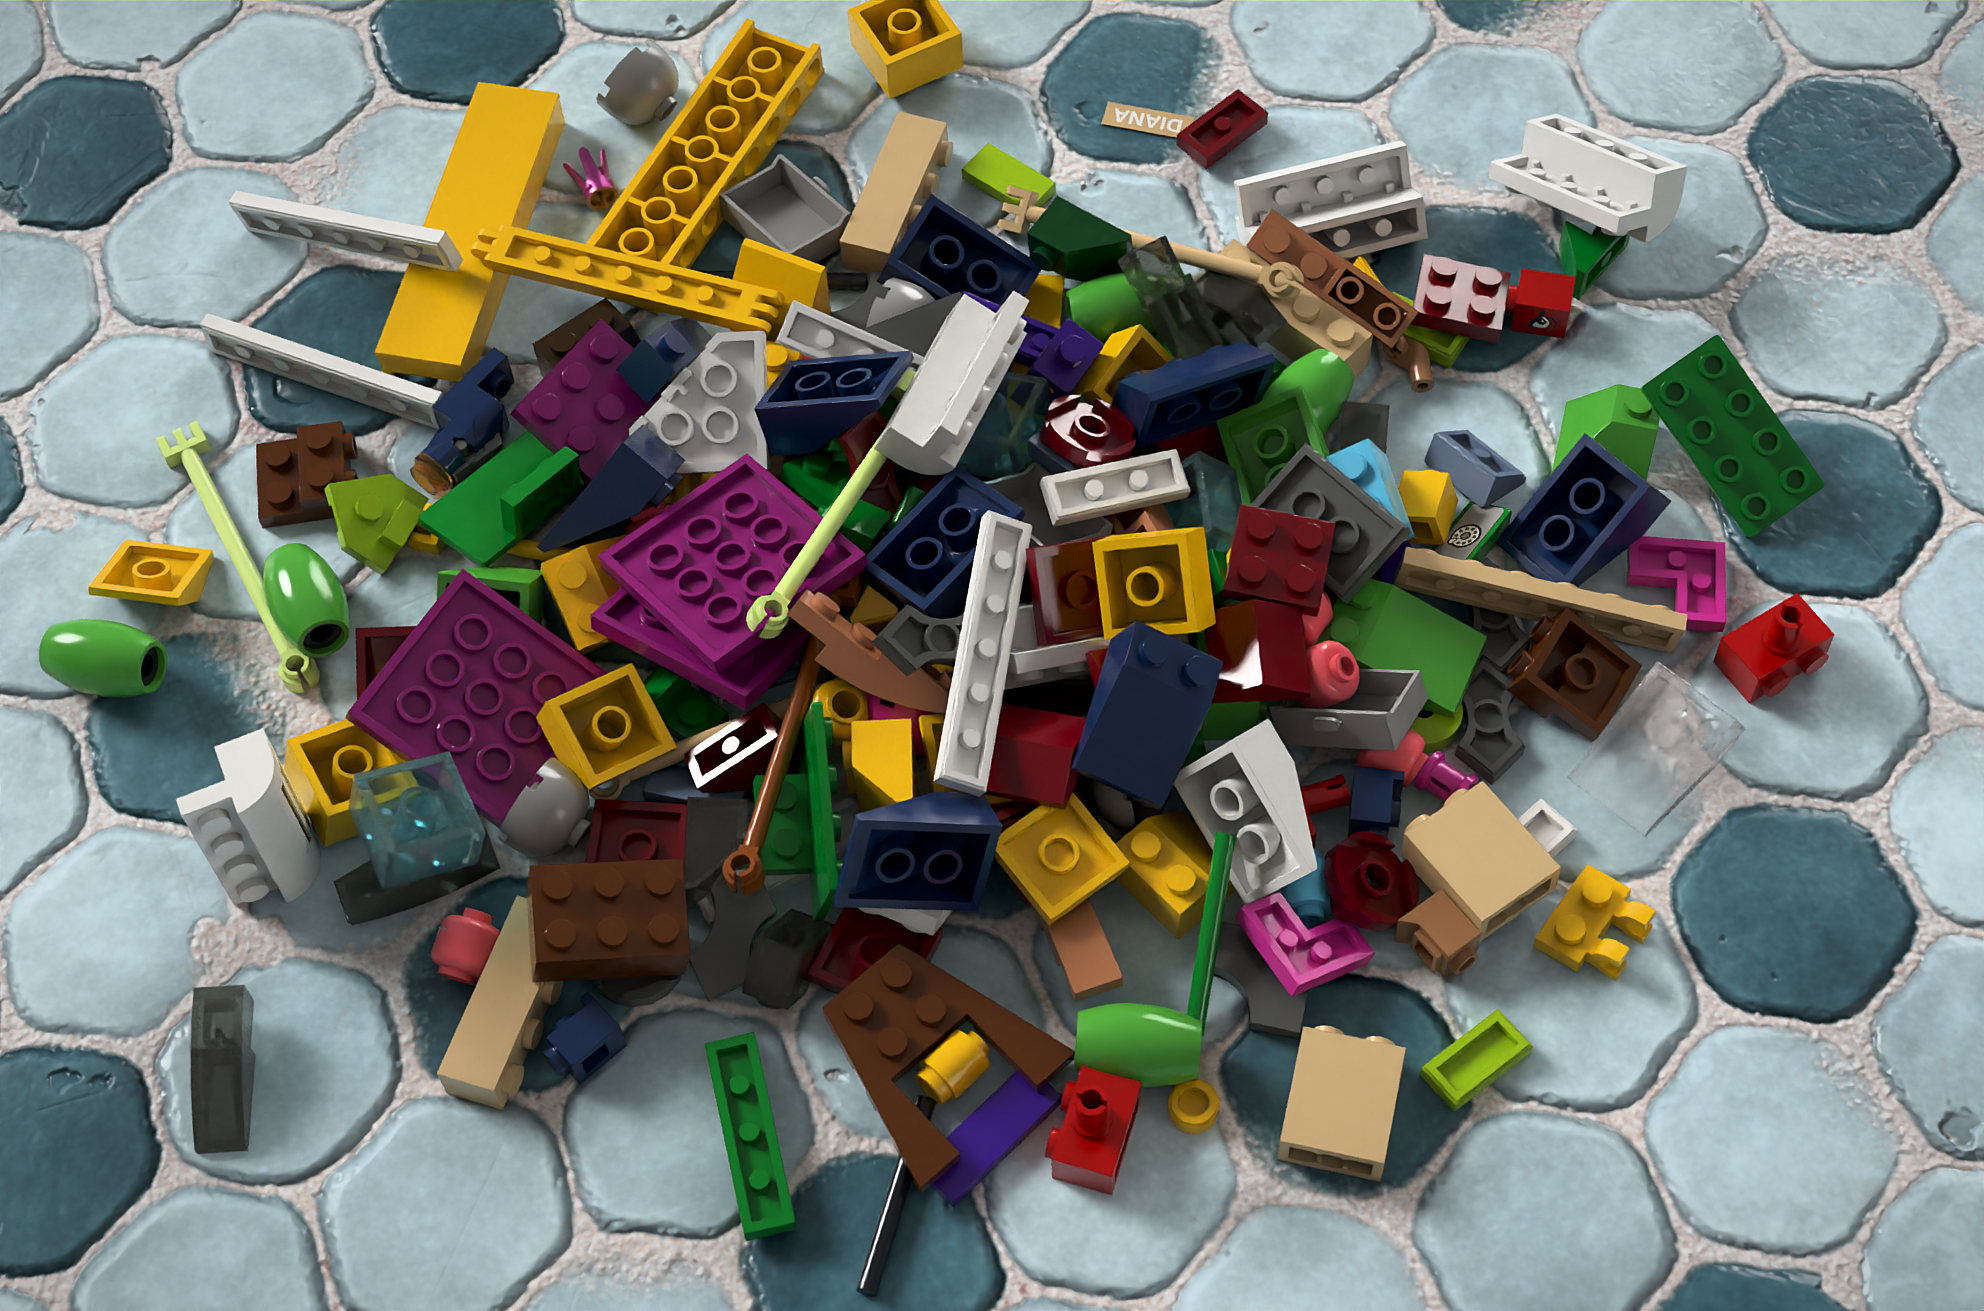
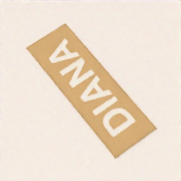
M1108 102L1101 124L1177 138V134L1193 123L1195 117Z

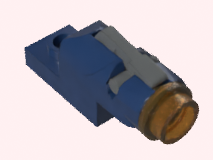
M495 347L433 406L440 429L436 432L428 446L414 458L415 465L410 468V474L416 483L431 495H437L441 490L447 491L475 472L477 467L503 449L501 437L507 433L510 423L504 405L498 400L502 399L509 392L515 380L507 355Z

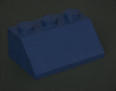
M1239 342L1226 347L1224 345H1216L1205 351L1202 355L1186 360L1176 358L1167 362L1161 368L1146 373L1136 371L1126 375L1121 381H1118L1111 405L1122 411L1133 423L1135 430L1132 438L1133 440L1136 439L1134 451L1217 424L1216 421L1260 403L1276 364V359L1272 353L1245 342Z

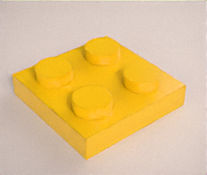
M1073 792L1066 810L1040 805L1000 833L994 858L1049 926L1125 872L1130 865L1129 860Z

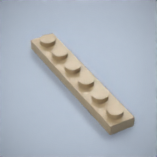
M1405 548L1394 580V585L1402 589L1539 621L1545 615L1551 619L1567 607L1606 638L1671 654L1686 630L1688 614L1672 611L1663 605H1646L1625 600L1617 594L1596 593L1580 589L1571 583H1555L1531 577L1522 571L1509 572L1485 566L1476 560H1459L1439 555L1435 551L1425 548Z

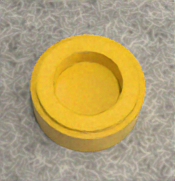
M1199 1079L1177 1084L1171 1090L1168 1097V1116L1170 1121L1177 1129L1188 1134H1199L1209 1130L1218 1119L1220 1106L1218 1094L1209 1083Z

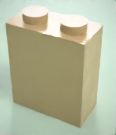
M1481 781L1470 790L1466 788L1457 790L1445 801L1443 808L1431 816L1427 814L1418 816L1404 831L1401 857L1404 860L1408 859L1415 873L1434 894L1440 889L1446 893L1482 932L1480 941L1556 889L1561 867L1484 781Z
M1303 1026L1277 1160L1380 1182L1406 1048L1395 1046L1394 1042L1383 1037L1370 1036L1362 1039L1344 1035L1341 1030L1331 1026H1317L1315 1028Z

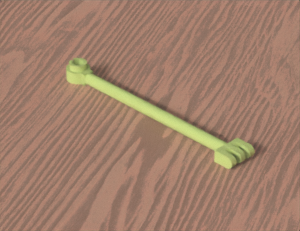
M909 368L892 392L891 396L898 401L901 400L916 373L914 370ZM877 441L773 593L757 598L747 612L746 621L751 632L755 631L766 617L765 608L774 612L777 617L770 616L759 637L765 639L774 638L781 633L788 623V604L888 458L874 449Z
M196 420L189 424L190 432L193 435V438L186 440L181 428L172 431L178 443L176 446L170 447L164 435L156 438L155 440L169 468L183 463L282 658L279 666V675L285 687L294 693H305L297 671H292L295 667L303 665L300 670L309 687L313 689L320 679V671L314 658L305 656L290 644L273 621L266 604L263 579L199 456L211 450V447L198 421Z

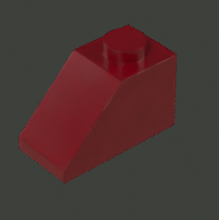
M764 702L684 754L696 787L701 793L754 790L753 781L755 776L766 774L783 721ZM796 743L787 774H791L800 768L798 743Z

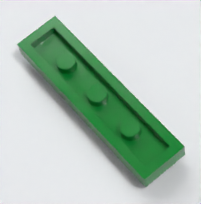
M755 1032L705 1043L745 1240L750 1241L797 1229Z

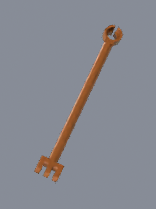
M858 573L850 579L848 587H844V583L827 597L833 600L839 608L841 605L857 608L864 587V573ZM813 634L810 636L743 845L740 844L738 851L730 854L722 868L728 887L736 894L739 890L737 887L739 879L743 894L748 895L758 891L766 878L761 862V852L821 668V664L816 662L815 658L825 644ZM750 864L747 870L739 872L738 879L734 870L741 865Z

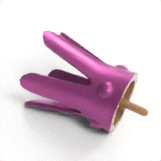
M581 147L579 149V157L587 181L569 163H564L563 167L583 192L586 204L590 209H607L617 199L618 191L609 176L605 149H602L600 152L602 166L597 168L588 149Z

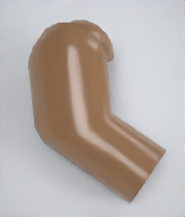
M1403 335L1393 348L1383 343V350L1387 358L1392 363L1409 371L1413 391L1422 393L1434 387L1430 357L1424 345Z

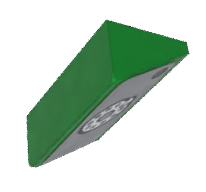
M1470 501L1451 524L1445 545H1434L1430 550L1435 551L1439 555L1459 560H1476L1481 562L1509 526L1512 511L1495 505L1479 507L1473 501Z

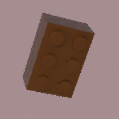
M683 859L530 865L526 893L532 982L685 974L691 951Z

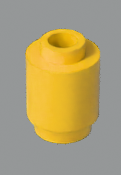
M956 1029L920 1062L921 1069L914 1075V1078L925 1094L942 1106L949 1099L955 1101L991 1067L987 1058L991 1051L985 1041L974 1031L969 1030L965 1034L961 1030Z

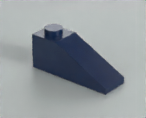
M681 318L669 321L646 336L617 367L616 371L647 404L660 395L685 367L688 368L704 351L706 348L704 346L712 337L697 320Z

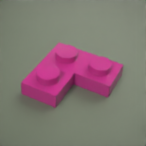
M1642 536L1627 548V585L1674 588V611L1688 614L1686 630L1723 632L1726 624L1725 542Z
M1280 891L1241 906L1235 916V920L1291 997L1368 965L1375 954L1352 921L1343 922L1336 918L1308 930Z

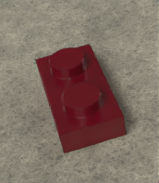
M1237 89L1177 134V146L1207 170L1268 123V112L1241 90Z

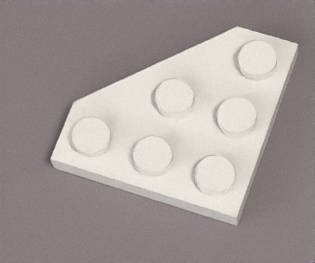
M766 332L716 333L704 346L706 347L704 351L688 368L685 367L661 393V398L644 416L641 415L629 428V436L641 425H645L686 460L676 471L679 474L719 473L746 454L750 455L767 471H770V451L754 410L768 390Z

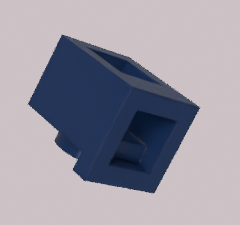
M1355 766L1351 788L1347 838L1356 832L1367 831L1382 835L1388 839L1389 827L1399 828L1402 801L1400 798L1404 771Z
M589 992L580 997L583 1005L581 1010L576 1014H567L556 1023L552 1033L546 1037L550 1047L542 1052L546 1061L557 1074L563 1076L568 1072L579 1085L627 1046L620 1025Z

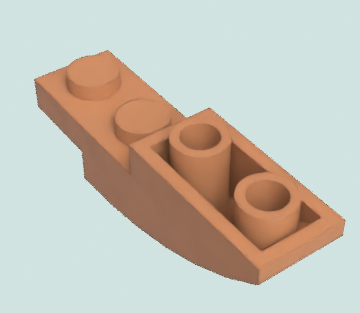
M1271 209L1246 245L1248 249L1271 265L1277 262H1286L1298 267L1304 278V283H1299L1300 285L1373 334V337L1390 348L1394 347L1419 312L1273 209Z
M806 589L787 615L825 644L815 658V661L836 676L884 700L913 709L946 714L953 671L945 669L942 672L934 665H927L915 670L907 677L871 643L877 636L870 629L860 623H855L853 626L838 614L840 612L838 605L820 592L814 595Z

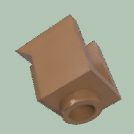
M1440 889L1398 920L1394 942L1411 944V949L1433 973L1438 971L1445 977L1451 972L1455 975L1463 973L1476 961L1482 932Z

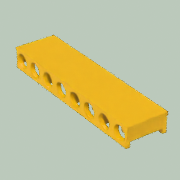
M747 18L586 244L690 269L724 220L721 217L720 194L757 172L825 73L821 46L812 43L810 48L759 30L755 28L754 21ZM640 307L657 315L660 313V311Z
M483 82L477 83L423 227L446 231L462 256L463 261L457 271H448L413 263L408 264L375 350V355L378 357L384 373L394 376L395 372L459 382L480 361L510 274L487 268L483 264V260L473 256L470 250L475 242H480L477 236L481 228L498 231L499 227L504 224L527 230L565 125L559 93Z

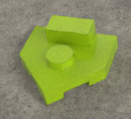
M390 473L330 483L324 488L328 504L332 506L337 523V536L341 550L380 575L387 570L396 553L405 544L419 520V515L424 512L422 510L424 505L429 500V498Z

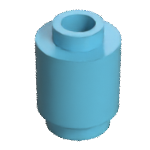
M1315 848L1313 849L1318 868L1281 888L1282 895L1305 926L1318 925L1324 921L1325 917L1332 913L1330 908L1331 897L1324 878V855L1322 851Z

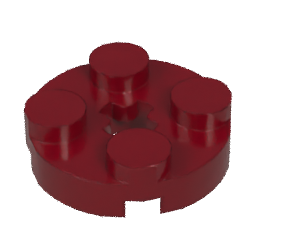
M1082 395L1061 396L1050 404L1039 434L1040 441L1052 448L1063 458L1072 462L1075 470L1130 458L1136 443V439L1133 440L1132 438L1135 428L1131 420L1118 408L1099 399L1095 400L1094 405L1079 403Z
M1367 831L1356 832L1327 851L1324 865L1325 884L1331 897L1330 908L1333 914L1343 922L1352 921L1363 929L1376 932L1387 931L1396 926L1400 918L1415 908L1419 898V885L1414 868L1408 859H1405L1403 862L1399 860L1397 855L1391 851L1396 845L1384 836ZM1366 873L1370 881L1377 883V889L1372 888L1365 878Z

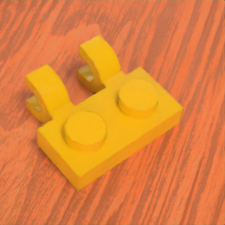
M1587 864L1536 935L1534 947L1576 972L1579 971L1586 961L1616 981L1627 965V961L1624 959L1628 955L1630 948L1614 939L1606 938L1602 940V936L1612 924L1642 944L1652 930L1653 924L1650 922L1655 916L1656 910L1641 902L1631 901L1628 903L1631 888Z

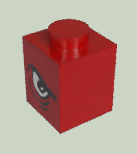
M1522 268L1519 285H1509L1505 311L1513 313L1511 331L1564 339L1576 276Z

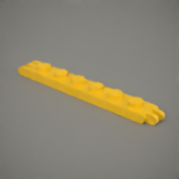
M504 224L499 227L498 231L481 228L477 236L480 242H475L470 250L473 256L482 259L483 264L494 271L741 332L764 331L766 332V337L769 336L772 325L769 322H775L778 315L776 308H780L785 299L781 292Z

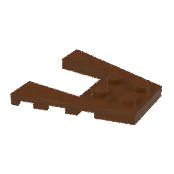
M900 943L822 1007L826 1021L852 1069L857 1073L866 1090L867 1097L874 1110H877L900 1158L905 1162L914 1179V1184L921 1194L960 1160V1152L894 1084L966 1021L983 1036L1036 1092L1043 1088L1075 1058V1052L1068 1046Z

